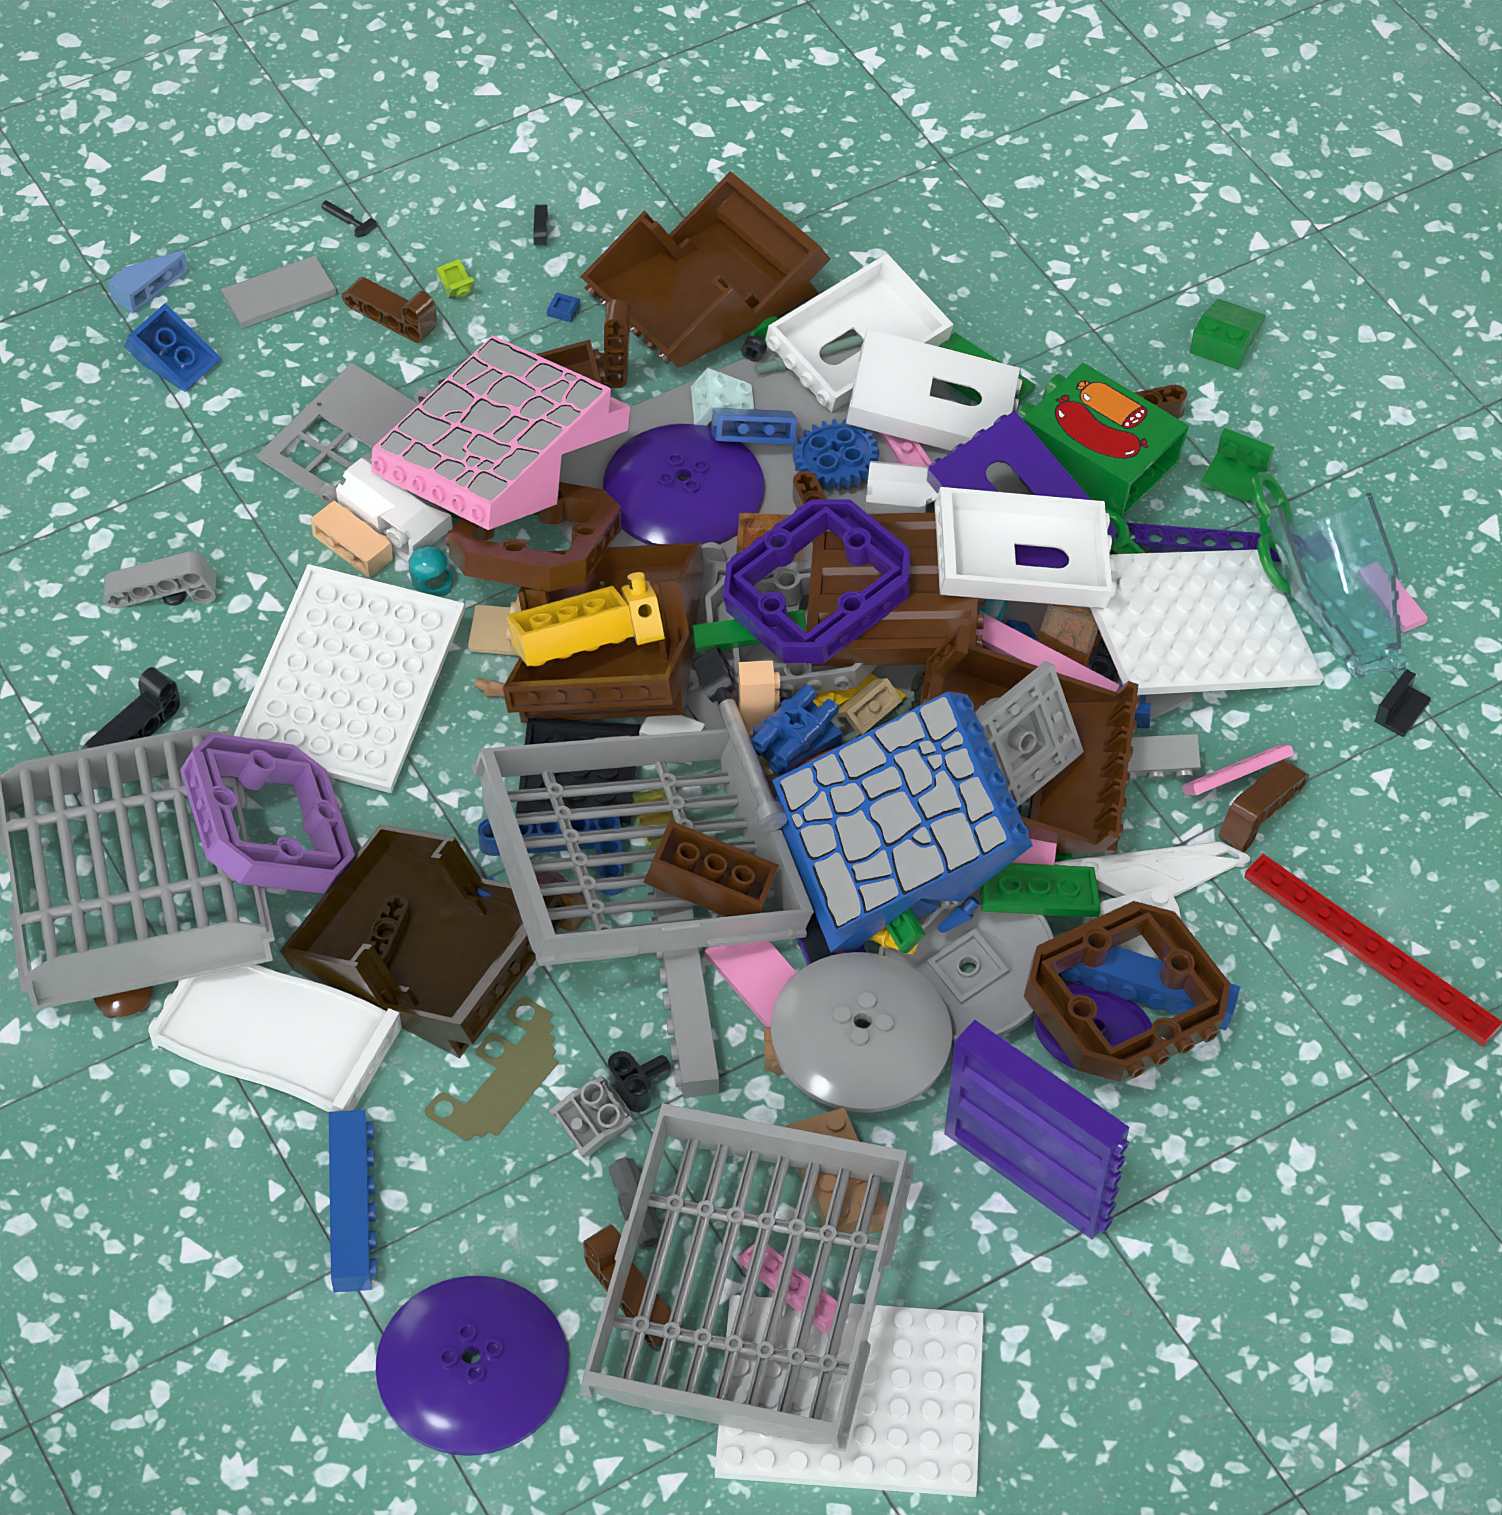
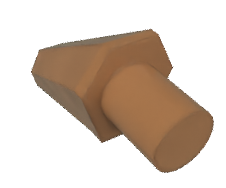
M480 677L476 679L474 687L484 691L485 696L504 697L503 686L505 683L497 680L487 681Z

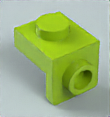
M460 259L437 267L435 271L448 298L455 295L457 298H460L471 292L470 289H472L475 280L473 277H468Z

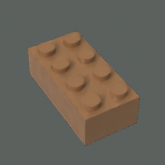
M845 1108L786 1125L787 1128L858 1141ZM796 1167L803 1184L807 1169ZM824 1172L818 1173L811 1200V1206L820 1228L825 1225L837 1175ZM849 1178L836 1231L851 1234L855 1232L868 1181ZM878 1190L868 1234L881 1231L884 1227L888 1208L880 1190Z

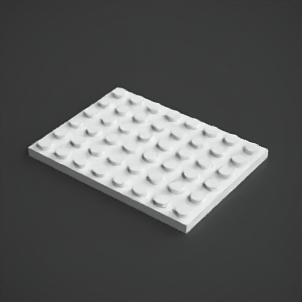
M1258 550L1109 555L1114 560L1111 578L1112 581L1116 582L1115 596L1113 598L1110 597L1106 608L1090 607L1123 685L1128 681L1139 684L1137 695L1320 685L1324 677L1284 593L1273 585L1263 570Z
M308 564L234 736L293 744L324 767L330 778L392 793L465 612V603Z
M730 1295L726 1337L731 1335L741 1295ZM754 1296L742 1341L756 1344L762 1342L773 1298ZM787 1302L784 1304L773 1347L791 1350L794 1346L801 1314ZM850 1303L848 1318L846 1319L836 1359L838 1361L847 1363L851 1361L864 1304ZM876 1305L867 1339L871 1344V1350L846 1452L834 1450L832 1444H809L719 1424L715 1478L976 1497L983 1313ZM812 1324L805 1354L822 1357L825 1354L830 1331L824 1334ZM738 1354L726 1400L742 1404L746 1403L757 1357ZM770 1360L758 1407L777 1411L789 1364ZM801 1366L790 1414L809 1417L820 1370ZM833 1373L821 1420L835 1423L847 1376Z

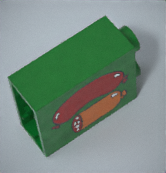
M1084 362L1067 377L1056 374L1046 386L1042 400L1037 405L1028 401L1017 412L1088 497L1094 501H1104L1105 507L1112 509L1122 518L1179 463L1189 425Z

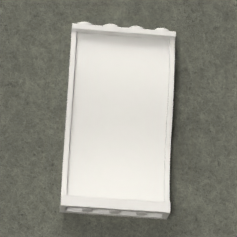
M254 964L179 980L173 994L170 993L165 999L160 1015L154 1017L151 1021L148 1031L154 1048L159 1049L161 1046L201 1066L272 1087L307 1101L327 1112L355 1109L401 1030L399 1012L388 1008L385 1011L338 989Z

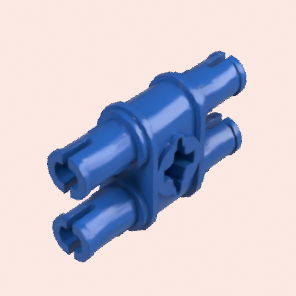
M804 684L791 699L783 700L781 706L774 714L765 719L764 727L751 739L753 748L763 753L776 738L782 739L786 743L774 754V761L782 768H786L799 753L807 752L815 739L825 733L826 725L839 713V706L833 700L827 699L813 714L809 713L805 708L816 698V691L811 686Z

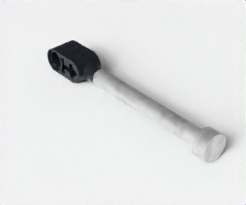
M716 646L692 660V663L705 694L712 703L716 701L718 703L758 805V809L755 812L758 824L763 831H775L783 827L788 818L782 803L775 801L732 695V692L738 689L737 682L726 656Z

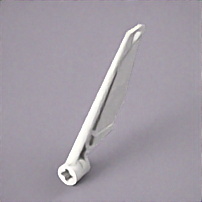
M1210 842L1055 861L1054 865L1094 867L1098 890L1116 898L1168 884L1175 897L1234 867L1244 868L1248 866L1250 856L1222 842ZM1228 853V854H1230V855H1232V856H1234V857H1236V858H1238V859L1226 858V857H1220V856L1223 855V854Z

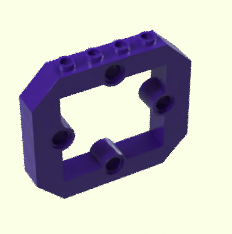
M851 499L810 500L805 505L798 507L785 520L778 522L761 538L755 539L750 546L742 552L735 554L726 563L723 589L726 612L782 662L826 663L850 642L860 637L910 597L912 573L910 549ZM829 529L844 542L846 559L849 563L860 566L869 562L883 576L861 593L849 591L842 594L837 602L838 610L806 633L788 617L786 600L781 593L772 591L762 595L753 586L776 568L791 564L796 553Z

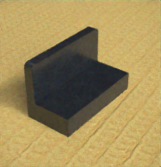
M1408 669L1404 671L1379 704L1374 721L1401 737H1405L1431 701V697L1412 688L1416 674Z

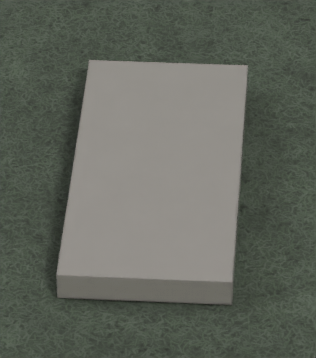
M312 256L222 288L221 294L240 328L243 329L336 295V289L316 256Z

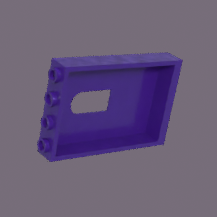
M1016 411L1009 415L1004 414L1000 416L991 427L986 430H979L967 443L956 445L950 454L943 459H935L929 465L927 471V482L937 494L940 487L998 492L988 480L986 471L991 464L1004 462L1014 470L1034 495L1091 500ZM1109 521L1107 535H1111L1113 543L1117 529ZM1014 544L1016 565L1060 569L1066 567L1069 563L1067 554L1061 549Z

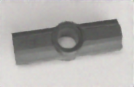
M624 1157L616 1160L609 1166V1173L618 1193V1202L625 1221H627L641 1176L634 1159ZM648 1206L639 1235L638 1245L640 1249L651 1250L657 1248L662 1226L657 1217L656 1208Z

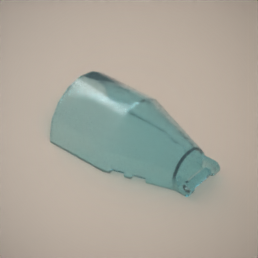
M1366 493L1350 507L1331 516L1300 525L1288 526L1282 507H1277L1272 511L1267 519V523L1292 595L1297 604L1348 666L1352 678L1355 680L1362 679L1369 674L1391 670L1394 672L1405 671L1406 659L1401 648L1400 615H1397L1399 591H1396V577L1398 576V567L1372 494ZM1385 657L1388 658V660L1378 661V660H1381V659H1383V658H1385Z

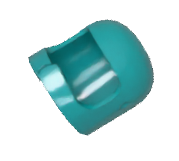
M428 545L417 548L409 558V572L412 585L416 591L441 597L452 591L453 578L447 566L448 559L438 547ZM443 572L447 573L448 579L444 586L436 590L427 587V579L439 576Z

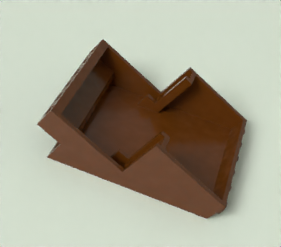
M730 171L670 234L657 221H654L646 211H643L580 277L587 284L584 289L593 298L601 297L598 301L603 307L606 308L607 303L612 300L619 299L627 302L630 307V331L638 338L640 335H643L642 341L652 351L657 348L659 351L656 354L667 365L672 362L680 368L755 329L764 320L773 316L777 317L819 295L818 291L809 281L831 259L818 243Z
M701 542L610 547L584 584L550 592L521 586L518 596L521 611L610 586H613L623 598L621 589L623 586L629 585L628 575L636 572L644 573L645 581H649L657 597L665 639L637 645L634 637H629L624 642L601 645L593 651L583 650L573 653L568 658L551 659L540 666H527L522 658L519 657L503 686L507 712H519L521 723H527L528 718L590 720L684 715L695 640L693 625H697L705 568ZM568 550L545 551V552H551V553H556V554L565 555V553H566Z

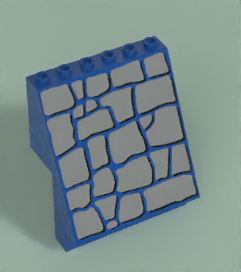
M946 692L772 780L778 793L774 800L782 803L788 818L786 824L781 829L830 952H854L920 899L961 902L1033 846L1028 835V829L1023 824L1017 810V804L1009 792L1006 779L996 762L995 753L989 746L984 734V728L979 722L973 709V703L967 694Z

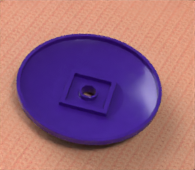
M670 424L644 431L624 443L612 456L607 465L603 479V490L621 506V529L647 545L701 542V545L709 542L722 544L741 533L756 517L763 500L764 479L757 459L743 443L716 441L711 434V427ZM679 476L689 477L685 481L678 480L677 478Z
M464 1276L452 1278L420 1291L401 1306L392 1317L381 1337L377 1350L375 1370L377 1386L389 1416L405 1434L416 1442L433 1450L452 1455L475 1456L490 1454L525 1440L536 1432L551 1416L562 1397L567 1382V1344L562 1328L553 1312L529 1290L513 1282L495 1277ZM468 1352H476L480 1355V1359L473 1364H468L462 1360L463 1356Z

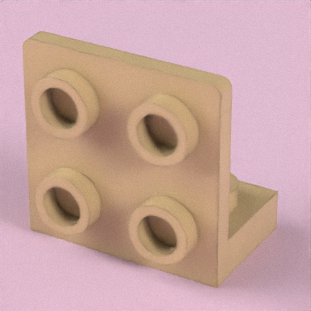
M518 594L516 602H511V607L475 606L468 643V650L470 652L520 656L512 645L506 616L521 611Z

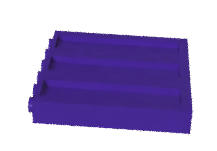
M974 1019L955 1040L944 1135L1093 1240L1099 1231L1102 1233L1106 1232L1113 1222L1111 1214L1117 1205L1114 1200L1120 1190L1117 1185L1123 1175L1121 1167L1126 1161L1124 1152L1130 1143L1127 1140L1130 1127Z

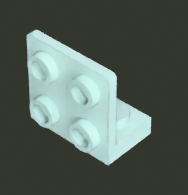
M707 368L691 386L695 425L707 426L712 421L713 407L754 409L752 385L721 372Z

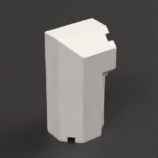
M360 458L350 466L343 475L346 479L344 485L342 486L339 483L336 489L338 504L342 507H348L354 516L361 521L368 522L372 529L380 535L383 534L388 537L392 543V553L404 562L409 560L411 554L417 548L428 545L432 546L447 534L449 530L453 529L451 514L440 506L372 473V459L369 461L367 458Z
M871 461L865 512L867 514L934 513L938 494L927 482L929 466Z

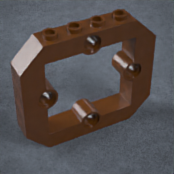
M559 482L557 505L535 512L532 515H538L540 522L549 525L559 524L564 520L578 523L572 527L571 546L565 555L529 549L528 544L520 539H508L502 543L486 541L495 536V528L487 530L463 517H459L456 525L452 530L448 531L446 536L449 558L465 576L549 592L584 584L621 531V506L603 489Z
M1132 901L1037 945L1031 961L1023 997L1078 1071L1121 1082L1129 1077L1132 1079L1139 1077L1147 1068L1153 1065L1158 1067L1165 1064L1172 1056L1178 1053L1181 1055L1188 1053L1196 1044L1202 1041L1208 1043L1215 1039L1220 1033L1219 1029L1225 1017L1231 983L1175 911ZM1142 935L1163 963L1159 973L1161 983L1169 989H1183L1196 1007L1173 1018H1158L1154 1021L1151 1029L1112 1047L1094 1024L1097 1014L1095 1001L1086 995L1074 996L1058 974L1080 963L1087 967H1100L1104 964L1110 949Z

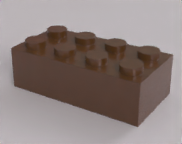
M669 820L644 883L725 917L759 914L779 865Z

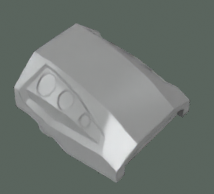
M601 1075L595 1080L586 1083L583 1087L572 1091L549 1111L563 1127L583 1158L593 1154L602 1145L613 1139L630 1125L637 1124L634 1115L622 1098Z

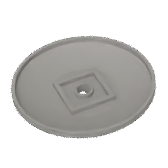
M979 888L966 897L965 901L961 904L964 905L971 896L979 901L980 905L973 911L972 914L974 916L971 920L942 933L937 927L954 911L944 909L924 929L926 935L918 942L914 954L901 953L899 950L891 947L885 949L882 945H880L879 955L887 956L909 965L921 973L936 988L945 1002L950 1015L952 1043H955V1040L974 1019L1000 1037L1018 1028L1035 1014L1023 997L1029 969L1036 946L1054 938L1043 915L982 912ZM931 913L920 919L917 918L918 922L921 924ZM965 963H974L976 965V969L970 973L960 970Z
M851 952L832 955L813 962L789 980L780 992L774 1005L771 1018V1042L781 1069L803 1093L822 1104L836 1109L845 1108L846 1111L870 1113L890 1110L905 1105L922 1095L935 1083L944 1070L949 1058L952 1043V1025L948 1009L941 995L921 973L909 965L887 956ZM864 1019L870 1023V1026L863 1029L857 1027L854 1022Z

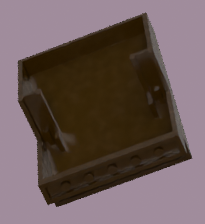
M381 824L280 950L292 970L313 982L338 989L365 1000L385 1011L389 1008L399 1012L401 1028L459 1059L470 1044L474 1045L536 961V954L531 948L510 883L480 878L455 837ZM478 889L490 894L491 897L485 898L480 896ZM401 894L408 900L411 915L391 961L386 967L380 958V951L377 953L372 945L365 944L383 901L390 895ZM560 894L542 896L547 909L567 907ZM566 919L551 920L555 933ZM385 928L378 935L388 937L394 930L392 928Z

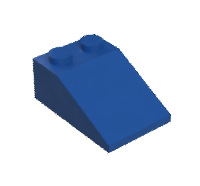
M166 303L129 334L124 345L143 366L184 392L221 360V357Z

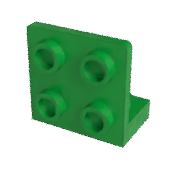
M1224 428L1220 435L1217 454L1202 478L1201 485L1250 503L1253 499L1251 478L1257 471L1267 472L1269 470L1274 446Z

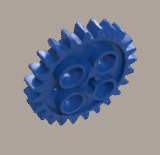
M833 419L831 425L822 421V427L813 424L812 432L804 430V437H797L798 444H794L793 452L795 471L813 473L817 477L820 486L825 485L826 491H829L831 486H835L837 492L840 491L841 486L851 490V483L861 486L860 479L868 481L870 462L879 461L877 439H873V433H866L865 428L860 427L857 429V426L847 425L846 419L841 424H837V421Z

